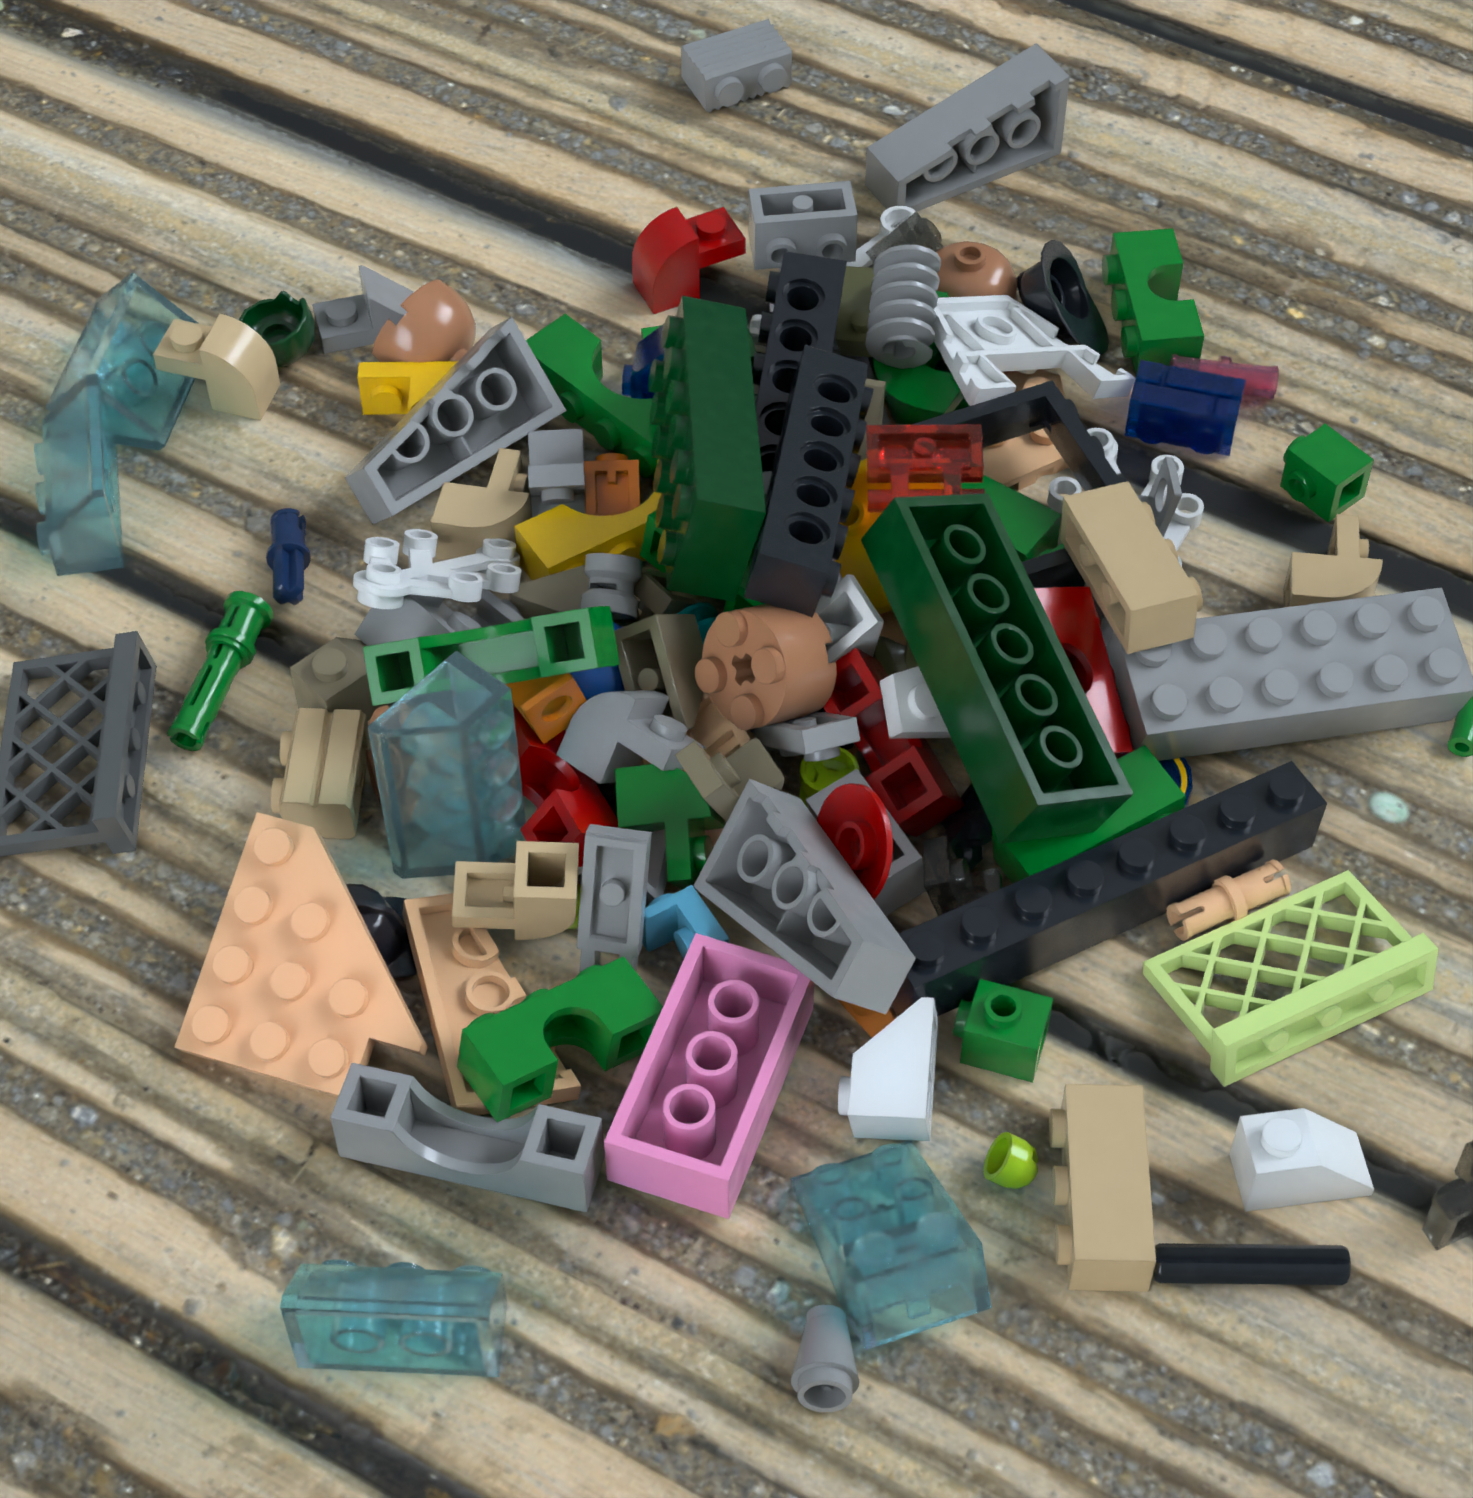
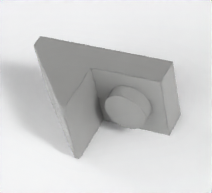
M360 265L361 295L312 304L324 354L374 344L381 328L388 319L397 325L407 313L400 305L414 292Z

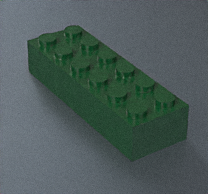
M682 296L676 316L668 315L665 320L661 345L662 348L666 349L662 361L654 359L648 379V391L655 393L650 410V424L657 425L651 454L652 458L659 459L654 476L653 490L656 493H661L656 510L655 526L656 528L663 529L658 547L657 562L659 565H665L667 590L734 602L766 515L746 308Z
M989 494L894 497L861 538V542L999 843L1005 844L1095 832L1133 795V791Z

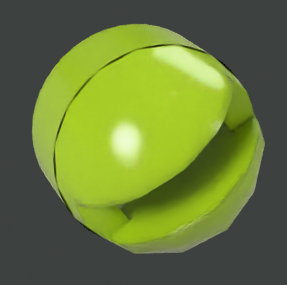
M1009 1132L1001 1133L993 1141L987 1152L983 1166L984 1177L1005 1188L1019 1189L1029 1185L1038 1173L1036 1149L1026 1140Z

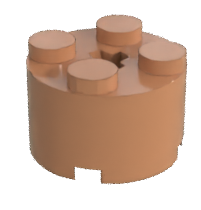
M768 604L726 611L717 616L707 632L703 645L702 659L695 666V679L700 690L710 695L721 714L740 730L747 731L802 718L821 710L828 702L834 690L837 676L836 662L828 663L825 646L827 643H832L825 623L816 612L812 618L802 613Z

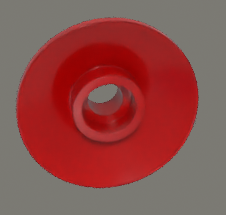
M844 784L834 789L825 799L819 811L817 822L871 897L875 899L886 883L892 862L893 838L889 816L883 802L871 788L862 784Z

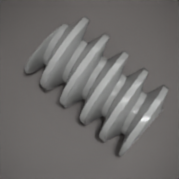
M919 245L895 246L881 252L874 261V277L871 286L872 295L869 304L870 313L867 323L869 331L867 332L865 346L873 358L887 366L900 369L915 368L925 364L932 358L933 350L928 346L933 343L935 335L932 329L936 321L934 308L938 302V295L935 291L939 287L940 277L937 273L940 271L942 260L930 248Z

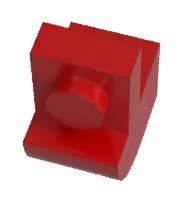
M678 207L669 209L652 220L644 228L634 245L632 253L633 284L653 314L678 307L682 296L700 299L699 269L746 254V238L724 207L685 219Z

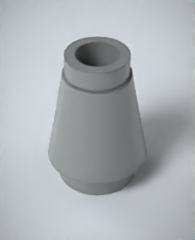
M818 1305L807 1312L806 1323L791 1377V1385L797 1392L799 1402L804 1407L813 1411L835 1412L844 1409L851 1403L852 1394L859 1387V1377L846 1323V1313L841 1308L833 1305Z

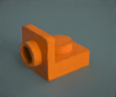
M605 453L596 456L595 461H584L585 514L596 516L617 515L640 506L639 460H628L626 455L620 453Z

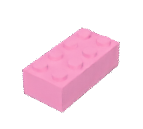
M695 933L604 1140L607 1180L729 1219L813 1011L814 982L785 959Z

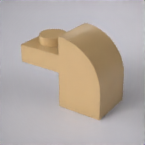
M219 314L213 326L173 319L153 353L156 370L206 380L211 408L214 411L261 421L280 386L276 359L267 342L245 323L224 314Z
M499 448L487 487L450 482L443 483L431 519L432 532L438 536L435 559L449 560L476 554V550L482 547L484 539H506L516 544L514 526L532 518L528 474L523 473L521 451Z
M1336 514L1327 551L1328 555L1292 552L1283 588L1284 607L1375 595L1383 559L1368 558L1369 541L1368 539H1360L1359 516Z
M516 841L515 863L456 861L452 926L457 928L514 929L515 940L546 938L565 931L572 926L576 919L579 843Z

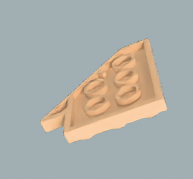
M256 812L174 1048L188 1054L338 1097L351 1063L368 1065L375 1042L425 1056L428 1046L320 833L314 827Z

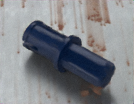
M292 508L280 509L272 515L270 519L272 544L266 552L267 564L273 570V598L281 605L287 602L297 605L303 600L304 570L311 561L310 550L305 545V516L301 515L298 517L300 512Z

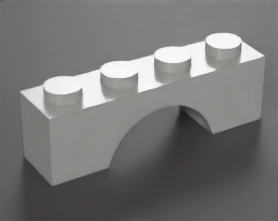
M351 1063L330 1117L340 1157L582 1212L588 1211L605 1158L602 1118L538 1104L532 1112L525 1116L504 1119L497 1123L494 1118L473 1115L447 1105L426 1091L414 1076Z

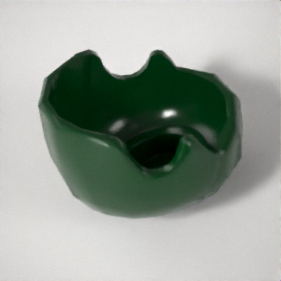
M281 291L275 299H264L244 309L239 318V321L251 327L267 342L273 351L277 367H288L306 355L314 342L315 323L305 298H301L298 301L286 291Z

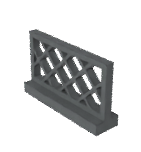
M138 631L115 634L114 648L13 662L0 747V857L106 842L113 854L136 851L157 668ZM109 669L108 676L90 692L79 684L92 671ZM54 677L57 680L36 699L27 694L29 680ZM71 690L81 700L58 718L48 709ZM96 709L103 715L102 722L85 737H82L72 728ZM41 717L51 726L27 745L21 740V733ZM63 736L76 744L53 765L42 757ZM90 755L97 761V766L80 783L76 784L66 775ZM32 763H35L45 772L20 792L14 787L15 778ZM59 782L69 792L45 812L35 802ZM82 802L91 808L89 824L64 827L59 823ZM28 810L38 818L23 833L7 835L8 826L24 811Z

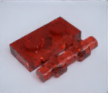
M981 424L866 425L867 483H890V489H867V513H882L894 497L985 494L984 489L961 488V483H983L984 462ZM909 483H942V489H909Z

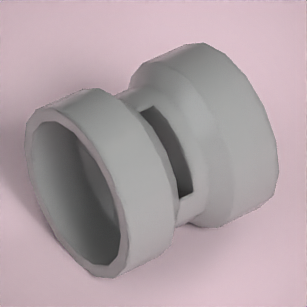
M587 554L584 573L589 578L588 590L581 595L580 608L610 606L612 620H635L637 618L639 601L634 596V586L641 579L643 561L619 554Z

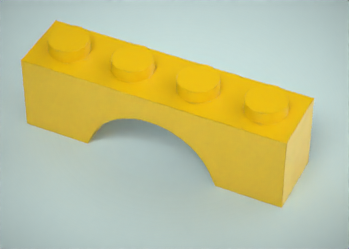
M653 492L649 499L640 506L617 515H589L561 504L515 525L517 553L520 555L519 565L531 580H535L585 565L586 555L590 553L619 554L645 561L640 556L647 517L650 513L657 510L661 493Z

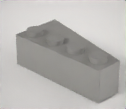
M1037 43L868 146L866 152L865 186L886 209L893 206H907L917 212L1061 154L1070 76Z
M510 317L489 329L345 477L372 525L394 516L442 487L444 482L452 481L498 453L499 448L508 447L528 435V431H534L566 412L565 407L514 319Z

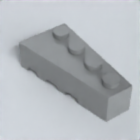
M749 779L693 887L833 998L887 1014L916 957L801 798Z

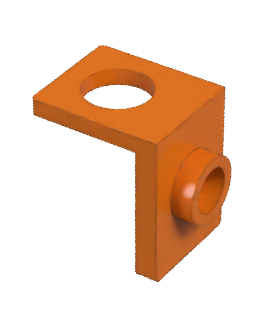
M570 673L500 685L543 744L568 728L575 712L587 701Z

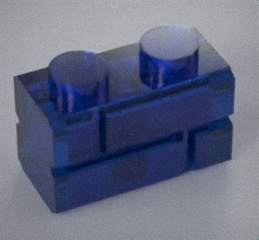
M1140 360L1130 398L1124 435L1138 438L1148 444L1164 443L1190 448L1200 454L1216 453L1230 456L1246 380Z

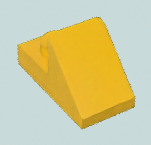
M458 361L422 363L359 362L357 379L363 415L407 414Z

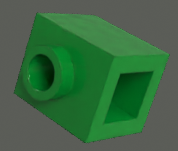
M1323 424L1308 436L1301 435L1288 446L1283 456L1285 465L1280 487L1286 490L1294 500L1303 503L1326 522H1330L1336 517V514H1341L1365 497L1374 459L1327 424Z
M980 979L973 1002L961 1000L954 1023L953 1036L963 1039L960 1063L1033 1083L1049 1029L1053 998Z

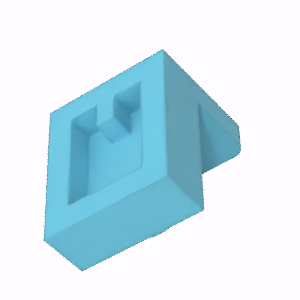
M693 885L674 894H663L655 898L645 908L642 944L648 952L675 940L676 946L684 959L695 933L729 943V937Z

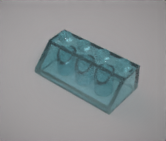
M455 651L368 726L393 872L402 879L455 875L456 861L498 863L502 858H509L516 853V841L525 840L520 831L526 823L511 688Z

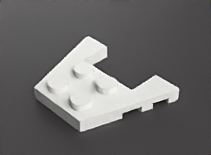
M1008 295L938 298L937 306L934 308L936 313L935 325L932 326L935 332L934 342L970 406L1015 392L1017 386L1002 373L1004 371H1019L1025 374H1033L1037 369L1061 368L1093 399L1127 397L1136 380L1132 374L1122 368L1118 369L1116 375L1098 365L1097 361L1100 354L1088 346L1065 344L1056 338L1059 331L1057 326Z

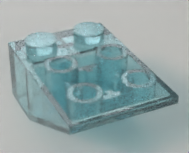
M911 1140L899 1144H886L878 1147L871 1153L839 1163L823 1164L811 1172L790 1178L792 1188L841 1307L866 1350L992 1308L982 1242Z

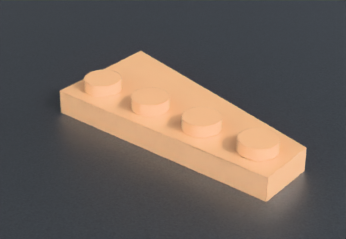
M453 893L406 899L403 903L402 915L406 924L407 935L451 1106L473 1115L490 1114L457 1068L462 1029L466 1028L473 1020L483 1014H497L521 1003L527 995L516 977L510 978L498 958L499 949L486 928H457L452 926ZM556 1046L550 1048L558 1059L552 1097L538 1103L541 1105L579 1099L581 1084L571 1068L565 1069L555 1052Z

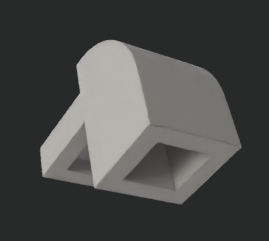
M583 430L528 431V481L531 494L532 518L561 504L585 514L586 491Z
M652 690L605 692L591 697L578 708L568 725L556 755L599 784L616 782V768L640 766L643 758L662 771L675 770L676 768L684 769L675 754L692 743L694 739L686 735L688 729L683 723L669 716L662 715L669 699L667 695ZM697 742L699 746L704 750L705 746Z

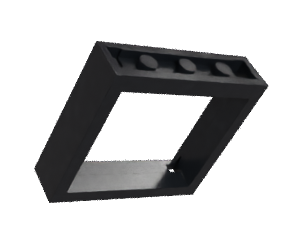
M1053 380L873 436L872 456L883 454L905 455L928 466L1043 429L1084 491L1127 481L1122 474H1116L1105 458L1104 449L1096 436H1090L1080 421L1075 404L1072 400L1064 398ZM1065 548L1022 562L1034 588L1084 587L1086 584Z

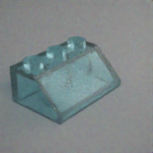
M130 273L98 298L45 408L88 440L161 450L166 446L196 378L156 370L153 353L173 319L199 323L135 273Z
M98 374L86 375L42 420L43 442L34 444L37 470L39 475H44V482H36L35 484L37 504L40 514L46 515V522L37 523L38 543L42 556L51 555L57 576L124 568L117 446Z
M331 1259L322 1262L321 1265L300 1264L282 1294L280 1310L298 1368L499 1377L507 1310L503 1273L491 1272L484 1267L475 1265H464L454 1270H431L409 1262H397L388 1267H364L347 1260Z

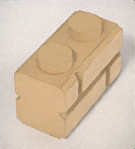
M299 708L296 711L293 730L283 731L281 734L280 762L286 768L284 778L275 777L272 782L271 808L273 813H280L282 819L314 827L325 839L352 840L356 836L367 769L366 750H370L371 744L369 732L367 733L368 723L366 714L361 710L334 709L333 712H328L327 709Z

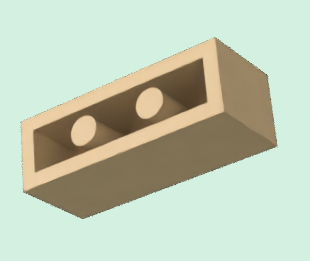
M1129 481L1063 496L1060 540L1086 585L1090 586L1092 595L1126 653L1131 654L1194 638L1197 612L1202 610L1203 606L1200 586L1194 577L1187 576L1179 563L1178 554L1173 542L1169 538H1163L1155 525L1150 505L1145 501H1140Z
M1065 1084L1061 1109H1050L1049 1117L1050 1147L1061 1148L1062 1166H1053L1052 1200L1053 1205L1064 1206L1065 1225L1057 1224L1055 1229L1056 1265H1067L1069 1290L1148 1292L1156 1263L1143 1085Z

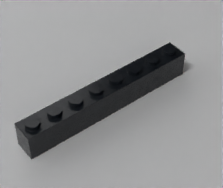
M1290 761L899 933L900 937L916 959L891 1007L899 1016L921 997L934 998L938 1017L958 1008L962 999L970 1002L973 1001L980 979L1009 985L1167 913L1168 905L1181 902L1212 888L1213 880L1225 875L1233 879L1264 865L1267 861L1275 859L1280 862L1313 847L1327 802L1297 766Z

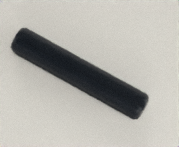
M1159 1243L1155 1245L1156 1263L1153 1277L1158 1283L1344 1285L1348 1283L1351 1274L1349 1250L1343 1245Z

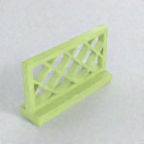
M1347 870L1255 911L1244 918L1235 920L1143 961V975L1211 1055L1210 1071L1225 1087L1432 991L1438 948L1424 933L1412 938L1356 877ZM1342 895H1345L1358 909L1356 916L1321 910L1324 903ZM1284 921L1309 925L1305 940L1271 934V929L1273 926ZM1317 927L1352 933L1349 948L1314 942ZM1360 935L1386 939L1393 946L1380 953L1357 949ZM1233 944L1257 948L1253 963L1219 957L1221 949ZM1266 950L1301 956L1297 971L1262 965ZM1309 958L1345 965L1343 970L1328 977L1306 973ZM1181 967L1205 972L1201 987L1174 982L1168 973ZM1214 973L1248 980L1245 995L1210 989ZM1257 982L1293 988L1292 993L1275 1001L1254 997ZM1206 1005L1237 1011L1240 1014L1238 1018L1213 1028L1204 1018L1203 1011Z

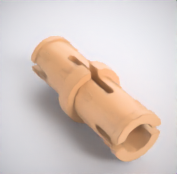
M1275 859L1267 861L1264 865L1233 879L1227 875L1213 880L1212 888L1181 902L1168 905L1167 918L1169 924L1172 926L1182 921L1183 926L1175 929L1174 933L1180 940L1186 941L1191 939L1192 936L1227 921L1231 923L1235 920L1237 921L1246 917L1249 910L1276 898L1289 895L1291 892L1289 876L1285 874L1277 879L1274 878V874L1284 869L1282 864Z

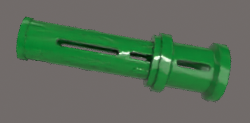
M233 591L228 594L223 605L226 613L219 627L210 630L205 640L206 659L198 671L178 715H176L168 729L167 736H171L170 741L176 746L188 751H198L202 748L208 730L223 704L235 675H237L239 669L251 664L256 654L254 643L260 631L269 627L274 617L273 609L259 596L245 591Z

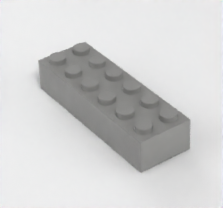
M1442 588L1197 618L1194 638L1131 654L1126 653L1114 632L1106 646L1108 658L1115 673V684L1124 718L1129 726L1133 751L1146 745L1158 761L1452 721L1473 696V676Z

